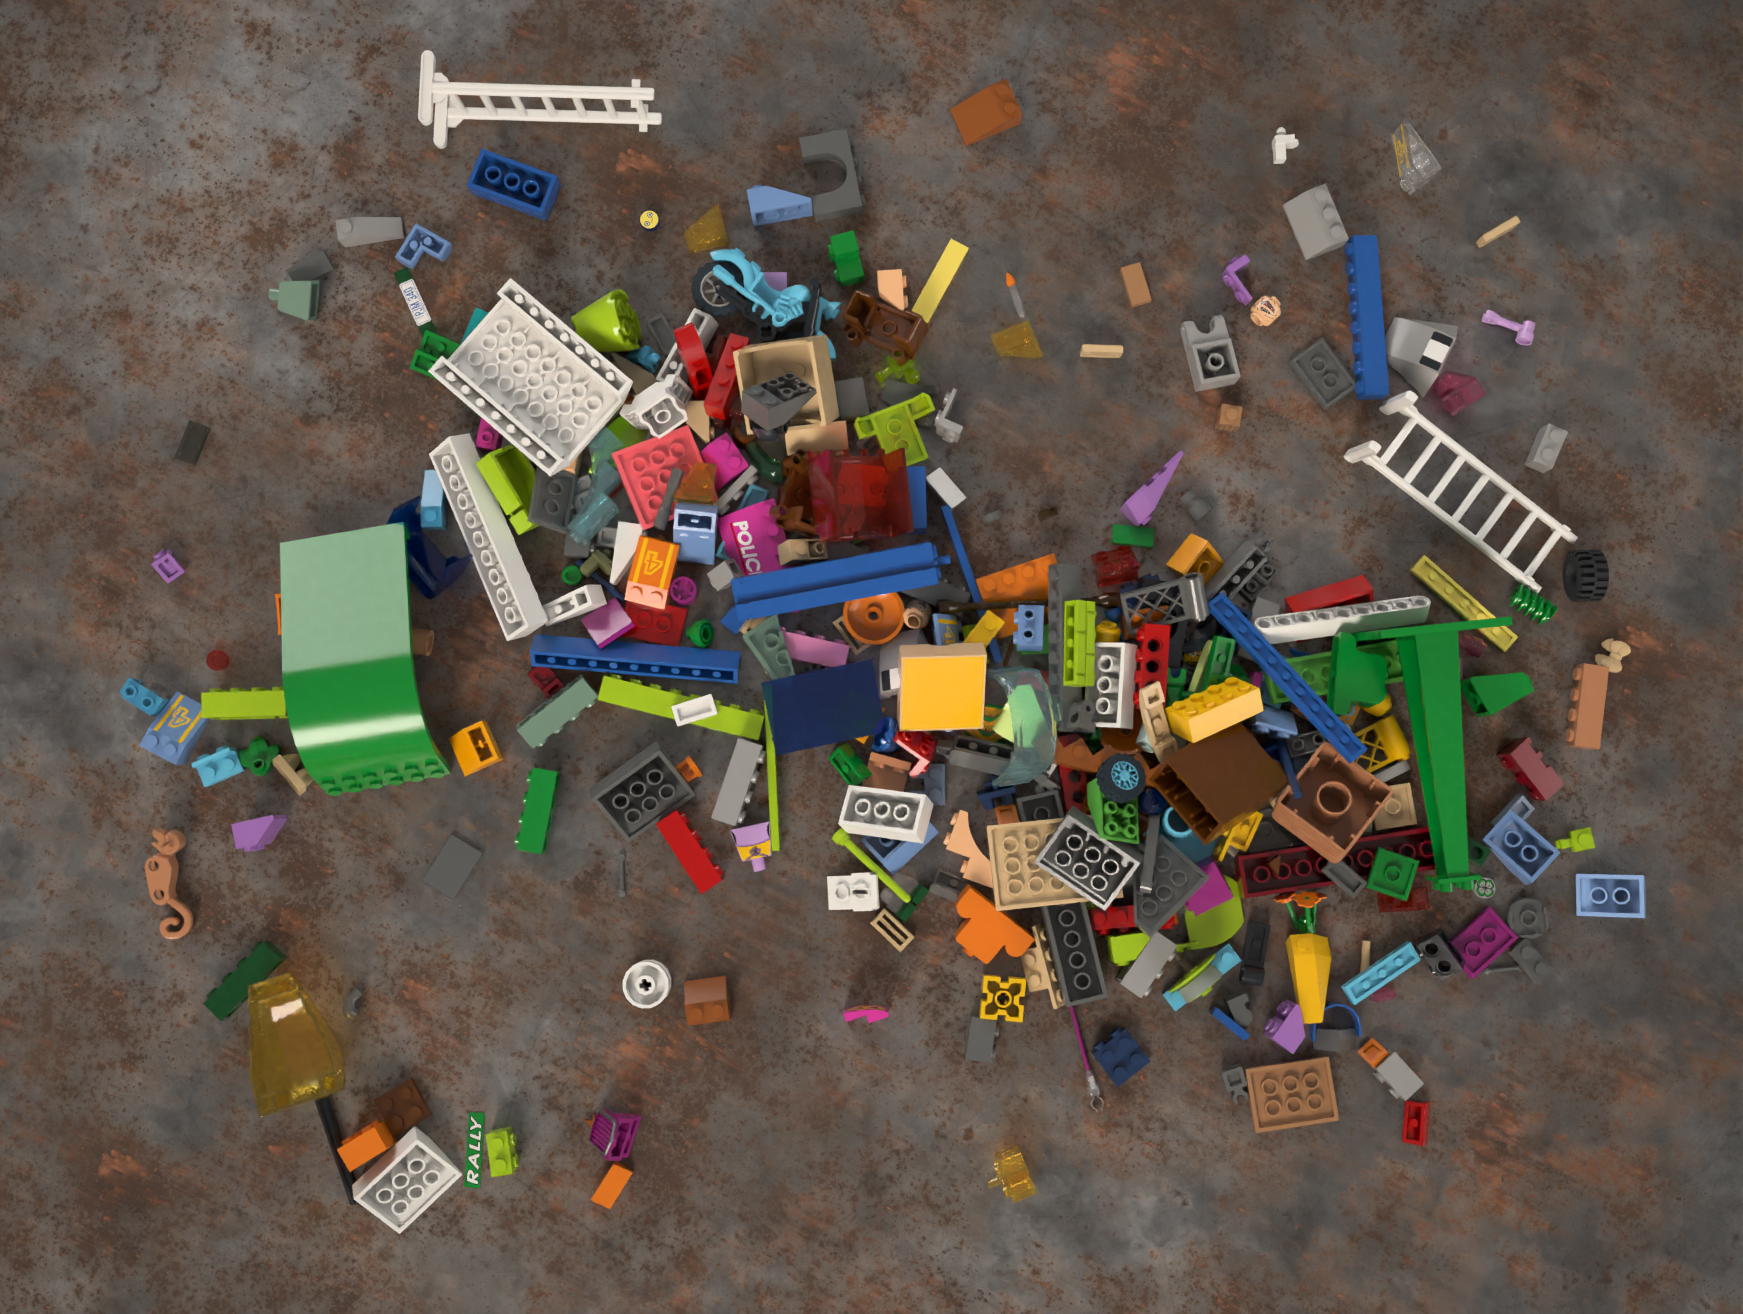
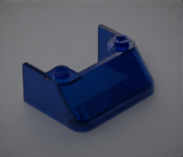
M417 496L394 508L386 525L399 522L405 523L410 532V539L407 540L409 579L426 598L433 599L464 573L473 555L470 553L461 559L456 556H451L448 559L445 558L422 532L421 514L416 511L422 498Z

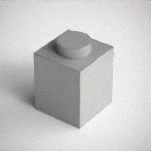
M734 558L723 561L707 573L711 585L717 591L729 588L732 578L745 576Z

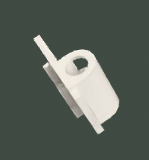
M860 872L851 873L849 876H827L829 910H878V874Z

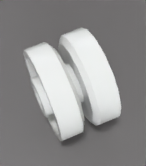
M654 959L636 963L626 972L623 979V992L626 999L632 1005L639 1008H652L660 1004L669 995L672 987V977L668 968L663 963ZM645 980L647 982H651L652 985L647 987L645 985Z

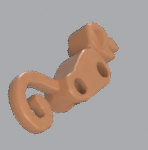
M158 827L153 829L152 832L157 840L151 842V844L159 852L146 861L144 868L149 894L153 902L157 905L168 903L184 918V925L179 931H171L169 929L170 924L175 926L180 923V919L175 916L165 918L159 926L163 937L178 939L188 934L194 923L193 913L188 906L176 898L177 893L175 889L179 870L175 854L186 845V838L183 833L176 829L169 831V829Z

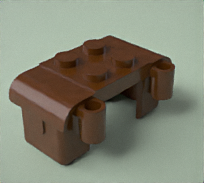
M855 290L843 313V318L846 321L844 326L846 338L852 346L857 347L864 340L892 352L893 359L899 366L905 365L908 359H915L933 324L932 322L926 323L922 315L908 309L903 312L883 303L879 304L871 294L861 290Z
M798 449L795 454L785 456L783 459V464L786 468H789L780 504L772 506L769 514L772 518L776 519L777 527L807 539H814L812 535L823 533L827 516L818 517L827 486L825 481L838 478L841 461L817 450L808 452Z

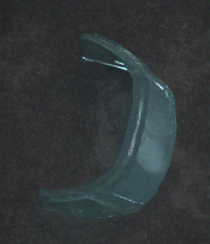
M1023 665L986 669V678L995 679L1005 690L1014 733V751L1010 764L997 779L992 781V785L1002 787L1028 783L1043 773L1055 759L1054 754L1057 743L1056 722L1062 721L1059 704L1052 702L1048 685L1041 676V672L1037 669L1025 668Z

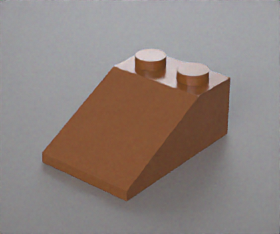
M1007 79L984 88L950 109L965 146L1021 124L1023 116Z

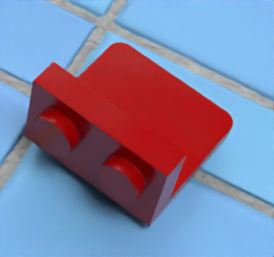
M898 729L893 739L916 757L909 772V775L916 779L920 772L924 774L929 768L930 762L935 756L933 752L937 741L923 731L899 732Z

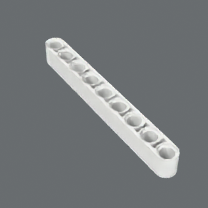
M1412 596L1257 618L1254 627L1270 644L1333 636L1340 632L1355 633L1419 624L1427 621L1431 601L1425 596Z

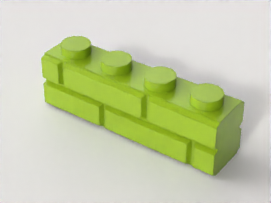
M1071 600L1064 603L1063 686H1094L1096 673L1094 672L1096 658L1095 618L1097 615L1095 602Z

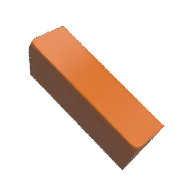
M615 1161L591 1200L610 1209L633 1171Z

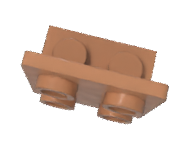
M871 752L867 768L872 775L863 782L862 787L903 792L911 763Z

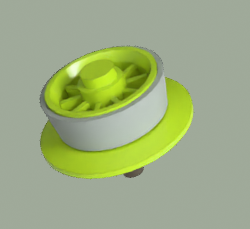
M1180 951L1177 952L1174 959L1186 973L1168 990L1169 993L1178 989L1186 1003L1192 1002L1200 995L1205 996L1213 989L1211 986L1222 976V973L1211 963L1216 955L1212 954L1192 967L1183 958Z

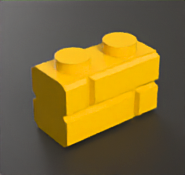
M988 610L963 643H983L986 649L1005 622Z

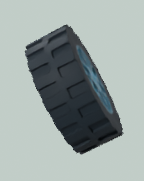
M1117 753L1110 756L1097 769L1096 782L1100 788L1099 790L1112 802H1129L1142 793L1143 788L1146 786L1145 770L1142 768L1141 763L1135 757L1129 756L1126 753Z

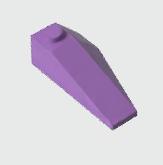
M1181 450L1119 509L1136 527L1140 523L1144 526L1152 518L1150 514L1154 511L1183 455Z

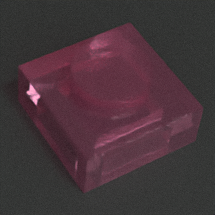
M1386 985L1369 995L1370 1000L1375 1003L1397 998L1395 990L1387 988Z

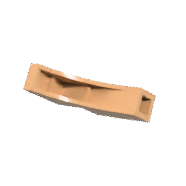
M959 810L958 813L954 812L950 823L954 825L951 833L947 832L943 844L947 845L945 849L969 857L968 861H963L960 872L963 873V878L993 888L990 861L982 854L973 840L968 823V812Z

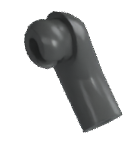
M355 987L343 1001V1015L346 1018L355 1019L358 1016L355 1002L364 994L359 987Z

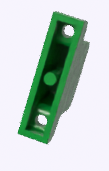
M1346 632L1334 635L1332 641L1326 705L1337 717L1348 714L1351 705L1370 708L1380 704L1387 694L1385 680L1388 677L1389 670L1386 659L1381 655L1359 652L1356 649L1355 637Z

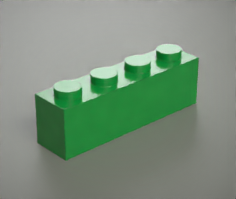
M533 767L532 771H529L527 777L529 789L528 792L524 793L523 797L525 809L524 812H521L519 818L521 830L520 833L516 834L515 838L517 850L545 854L561 772Z

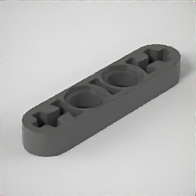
M1150 813L1140 893L1151 894L1161 814Z

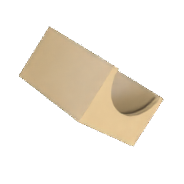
M827 335L751 344L733 352L741 402L742 390L792 372L814 387L817 393L791 418L789 426L798 424H820V426H826L840 417ZM744 415L747 435L754 434L755 432L752 428L755 422Z

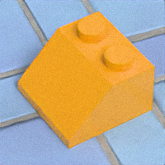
M1191 533L1170 558L1166 566L1178 579L1188 573H1202L1205 585L1225 562L1207 540Z

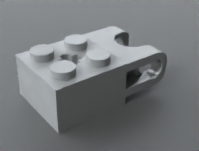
M1222 315L1213 316L1209 324L1210 333L1208 334L1198 331L1193 321H1184L1181 324V337L1195 392L1234 385L1241 377L1232 341L1229 338Z

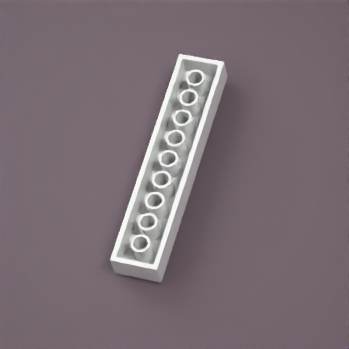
M470 434L449 436L429 454L506 640L510 641L528 636L548 622L546 613L542 608L538 594L534 589L530 575L526 570L499 502L476 465L480 458Z

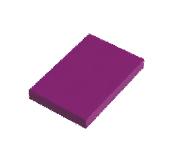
M1487 906L1450 941L1465 960L1464 973L1473 980L1518 937L1490 906Z

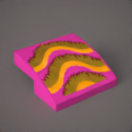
M862 1005L844 1009L843 1015L846 1022L866 1015L868 1022L872 1023L889 1017V1011L887 1007Z

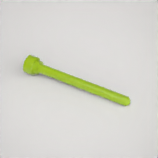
M840 828L833 835L832 840L837 845L846 846L874 874H878V878L905 903L910 902V895L850 840L849 833Z

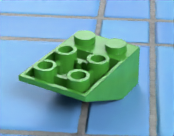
M1097 778L1087 783V804L1099 837L1101 839L1139 844L1137 797L1126 803L1112 802L1099 790L1100 788L1096 782Z

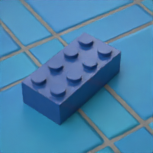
M481 148L467 187L476 196L547 221L561 183L556 175Z

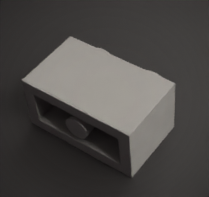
M1550 423L1540 428L1525 466L1541 473L1551 470L1568 431Z
M1388 1049L1389 1055L1373 1068L1375 1070L1373 1074L1381 1083L1384 1081L1390 1087L1388 1091L1396 1099L1401 1098L1406 1101L1424 1083L1395 1051Z

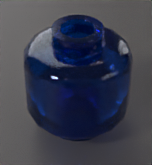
M1153 787L1144 789L1137 797L1138 808L1146 815L1161 813L1167 804V800L1157 788Z

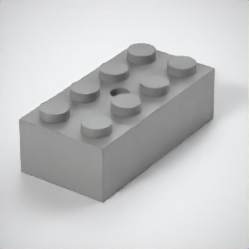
M738 738L711 817L712 819L733 826H738L739 823L744 822L747 811H744V807L752 799L753 791L750 790L752 784H756L760 772L757 769L759 763H764L767 754L764 751L765 747Z

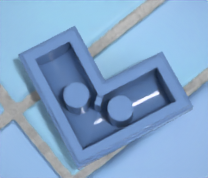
M416 223L395 258L410 269L415 268L424 252L443 262L450 255L452 244Z

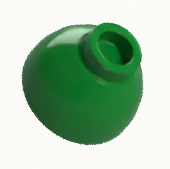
M707 619L698 620L691 627L687 628L686 636L696 646L706 648L713 640V626Z

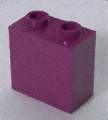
M1212 855L1195 863L1209 876V880L1185 903L1188 911H1193L1195 916L1234 898L1229 884Z

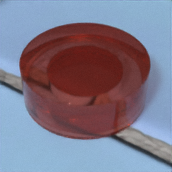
M214 650L207 655L206 663L210 669L222 671L229 665V657L224 651Z

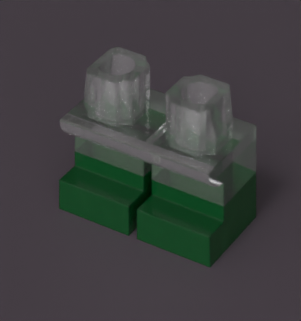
M897 872L892 878L910 895L911 901L917 905L921 903L930 891L909 875L907 877ZM887 887L879 895L886 903V907L904 922L908 920L917 908L911 902L905 903Z

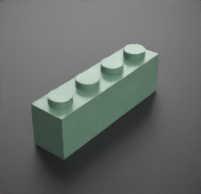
M580 674L516 725V729L532 749L536 746L540 747L546 743L548 736L552 733L557 734L564 728L563 724L568 720H575L580 715L582 709L585 707L589 708L595 704L598 697L597 692Z

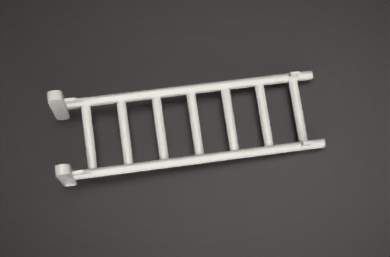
M426 50L421 55L418 119L423 125H430L433 120V103H435L433 141L440 149L447 146L448 127L456 128L464 119L639 124V132H647L648 124H662L661 113L648 112V105L643 104L642 100L655 99V91L653 88H641L640 79H632V87L449 82L448 78L442 73H435L436 58L432 51ZM458 95H479L486 108L465 107ZM489 96H510L516 109L495 108ZM520 97H541L546 109H525ZM551 98H572L577 110H555ZM581 98L603 99L607 111H586ZM612 99L631 100V108H636L637 112L616 111Z
M1406 391L1384 401L1379 407L1382 413L1390 415L1399 411L1402 415L1410 417V419L1381 458L1376 456L1381 446L1373 440L1348 449L1344 458L1350 463L1362 460L1367 465L1374 467L1515 577L1516 581L1523 583L1531 591L1539 593L1542 587L1534 581L1535 579L1532 578V575L1561 536L1571 544L1575 543L1578 537L1570 531L1569 527L1565 524H1560L1421 415L1417 408L1413 406L1418 399L1414 392ZM1417 423L1432 434L1434 438L1403 479L1387 467L1386 464ZM1440 442H1442L1455 452L1458 457L1427 498L1410 483ZM1464 461H1466L1478 470L1482 476L1451 517L1434 502ZM1488 480H1490L1506 492V494L1479 532L1474 535L1460 524L1459 520ZM1512 499H1515L1529 510L1530 513L1499 554L1482 540ZM1538 517L1550 527L1553 533L1523 573L1510 563L1507 558Z

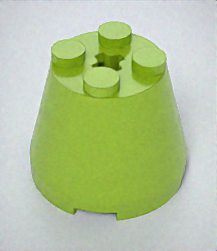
M622 289L609 292L571 317L577 335L598 352L633 351L640 348L638 340L642 339L636 310H632L627 302L629 296Z

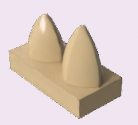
M279 754L273 759V766L299 796L306 792V787L313 781V778L306 768L297 772L294 771L300 763L301 758L299 754H287L285 756Z

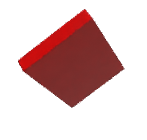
M626 601L624 611L635 626L621 636L657 645L680 646L688 609L673 605H667L665 609Z

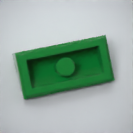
M1113 524L1111 545L1145 549L1153 548V528Z
M848 743L839 746L828 757L848 785L859 786L872 775Z

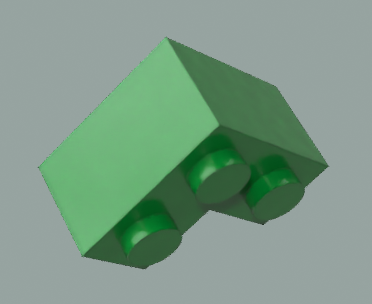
M854 230L830 236V244H827L830 262H834L836 267L833 270L835 281H840L841 287L864 282V272Z

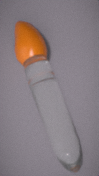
M1006 273V285L1009 287L1017 314L1024 320L1025 310L1015 285V279L1010 273Z

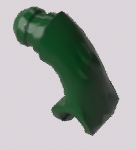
M1095 727V732L1087 733L1088 739L1084 741L1092 755L1099 751L1102 741V732L1097 727Z

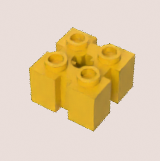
M982 973L981 991L986 993V998L980 999L979 1017L981 1019L997 1020L998 1015H1004L1005 1021L1023 1022L1024 1005L1019 1002V996L1025 997L1026 979L1024 977L1007 976V981H1001L999 975ZM1001 993L1008 996L1007 999L1003 1000V1003H1000V1000L997 999V996L1001 995Z

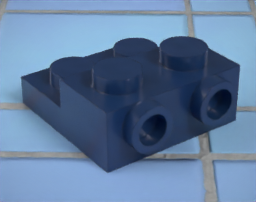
M1125 1027L1114 1029L1109 1034L1111 1037L1105 1042L1101 1040L1093 1046L1094 1050L1091 1052L1117 1087L1151 1062Z

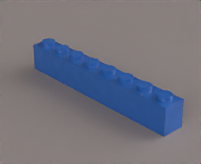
M1354 235L1345 243L1344 253L1347 255L1346 274H1348L1349 280L1347 292L1350 294L1349 313L1352 319L1350 332L1353 334L1352 353L1355 359L1353 371L1356 374L1355 392L1357 393L1358 400H1381L1389 395L1377 235Z

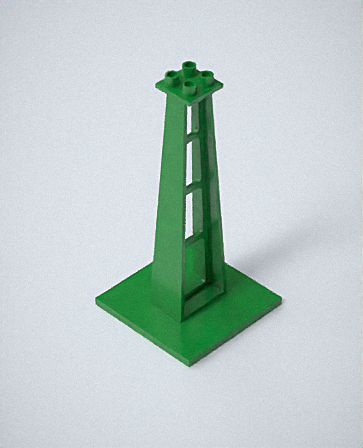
M1512 616L1350 633L1355 637L1356 641L1396 637L1436 874L1425 875V879L1432 881L1433 889L1440 890V892H1453L1454 887L1462 888V890L1475 889L1474 880L1482 879L1481 875L1469 872L1458 631L1513 625Z

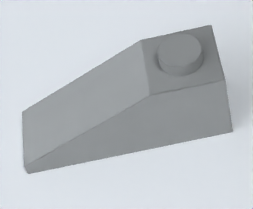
M352 217L335 220L338 240L345 248L405 238L401 217Z

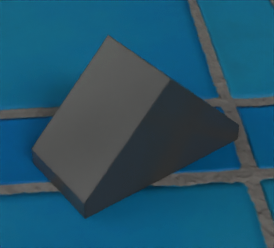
M1316 1028L1315 1042H1312V1049L1334 1052L1354 1050L1355 1028Z

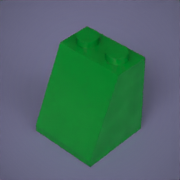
M1524 672L1475 676L1460 680L1461 691L1477 718L1493 715L1534 691L1532 680Z

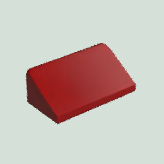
M1405 1101L1403 1143L1420 1146L1427 1145L1430 1102Z

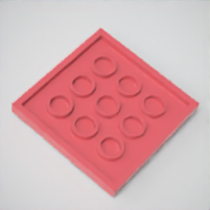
M688 425L675 429L660 439L654 437L611 454L642 531L653 527L658 509L661 506L672 468L684 471L671 506L668 521L674 519L677 501L712 505L718 500Z

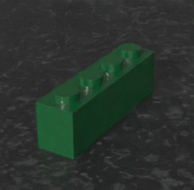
M270 940L258 942L251 949V955L248 958H242L236 965L238 968L233 973H228L221 980L223 982L218 989L215 987L207 994L206 997L208 999L203 1004L220 1021L229 1019L287 959Z

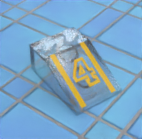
M1405 119L1391 137L1398 180L1402 189L1411 195L1428 184L1442 167L1409 121Z

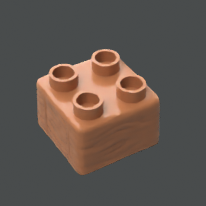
M1324 742L1296 776L1302 797L1299 799L1294 798L1289 785L1278 798L1272 811V817L1332 863H1339L1392 796L1393 790L1355 761L1349 764L1330 743Z

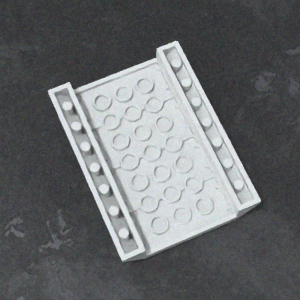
M510 278L498 291L497 294L501 300L448 360L441 356L428 372L544 472L552 476L568 467L624 404L633 381Z

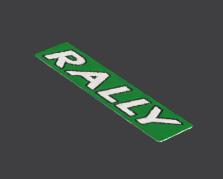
M469 1113L464 1187L480 1188L484 1113Z

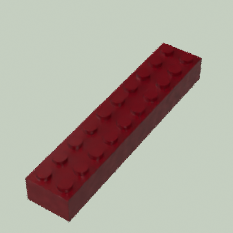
M1428 826L1360 836L1342 859L1364 880H1367L1377 847L1418 860L1419 864L1416 872L1436 869ZM1309 845L1242 854L1233 857L1240 898L1336 885L1320 871L1328 860ZM1276 855L1281 856L1279 875H1275L1267 864Z

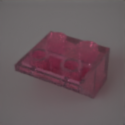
M1448 370L1439 375L1432 384L1433 392L1440 396L1445 410L1451 413L1452 416L1487 395L1476 377Z

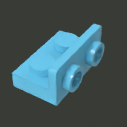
M228 745L216 749V753L210 756L209 754L201 755L196 758V762L191 763L193 768H197L204 787H209L246 771L240 763L237 748L228 747Z

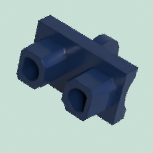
M994 774L990 775L991 781L983 782L984 788L988 789L976 791L977 797L985 810L996 808L994 798L1000 796L1003 805L1014 804L1015 786H1013V783L1004 784V778L995 779Z

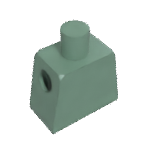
M280 281L279 288L271 287L269 289V299L278 301V310L308 321L316 320L320 281Z

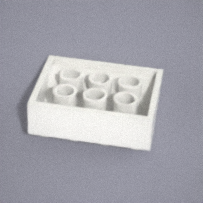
M414 1126L352 1185L353 1198L400 1234L462 1176V1172L426 1134Z

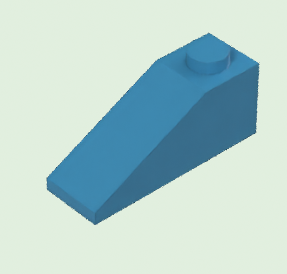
M425 470L421 500V527L426 531L448 530L447 496L436 470Z

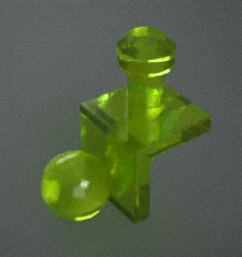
M890 356L886 358L888 367L881 372L879 370L875 372V378L880 383H883L885 378L894 373L897 379L905 375V380L909 384H916L920 379V373L913 369L915 365L913 360L907 361L903 366H899Z

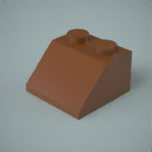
M726 975L684 981L687 1026L730 1020L731 1010Z

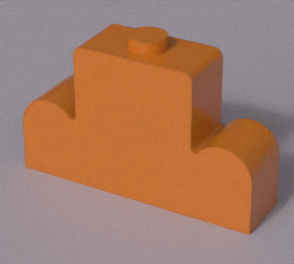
M969 883L957 896L955 907L958 914L966 919L954 932L956 941L963 946L962 950L970 957L975 955L983 963L988 964L1003 946L1010 956L1018 957L1034 942L1035 938L1032 933L1003 910L996 911L995 904Z

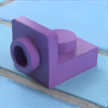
M162 549L153 556L154 560L151 565L167 583H170L186 570L172 555L173 551L171 549H168L166 552Z

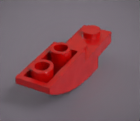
M691 322L673 331L681 363L685 366L689 385L693 390L692 397L695 401H700L706 398L713 376L694 324Z

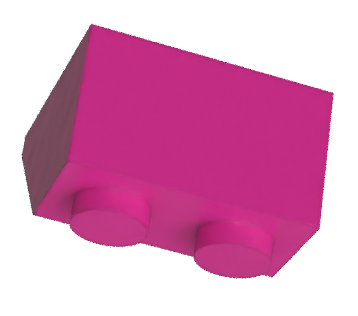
M727 432L709 443L700 453L716 493L735 482L749 468V465Z

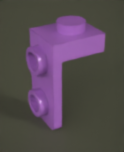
M1246 254L1241 258L1236 256L1229 261V266L1222 273L1226 285L1232 287L1235 291L1236 299L1240 303L1243 302L1245 306L1250 303L1252 296L1236 276V273L1244 269L1250 262Z

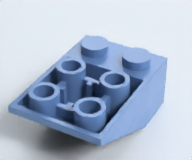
M677 501L673 526V543L680 544L677 561L714 565L718 505Z
M1263 705L1264 711L1245 719L1243 722V726L1250 729L1255 735L1266 733L1270 739L1282 738L1285 740V738L1289 739L1290 736H1295L1298 733L1292 712Z

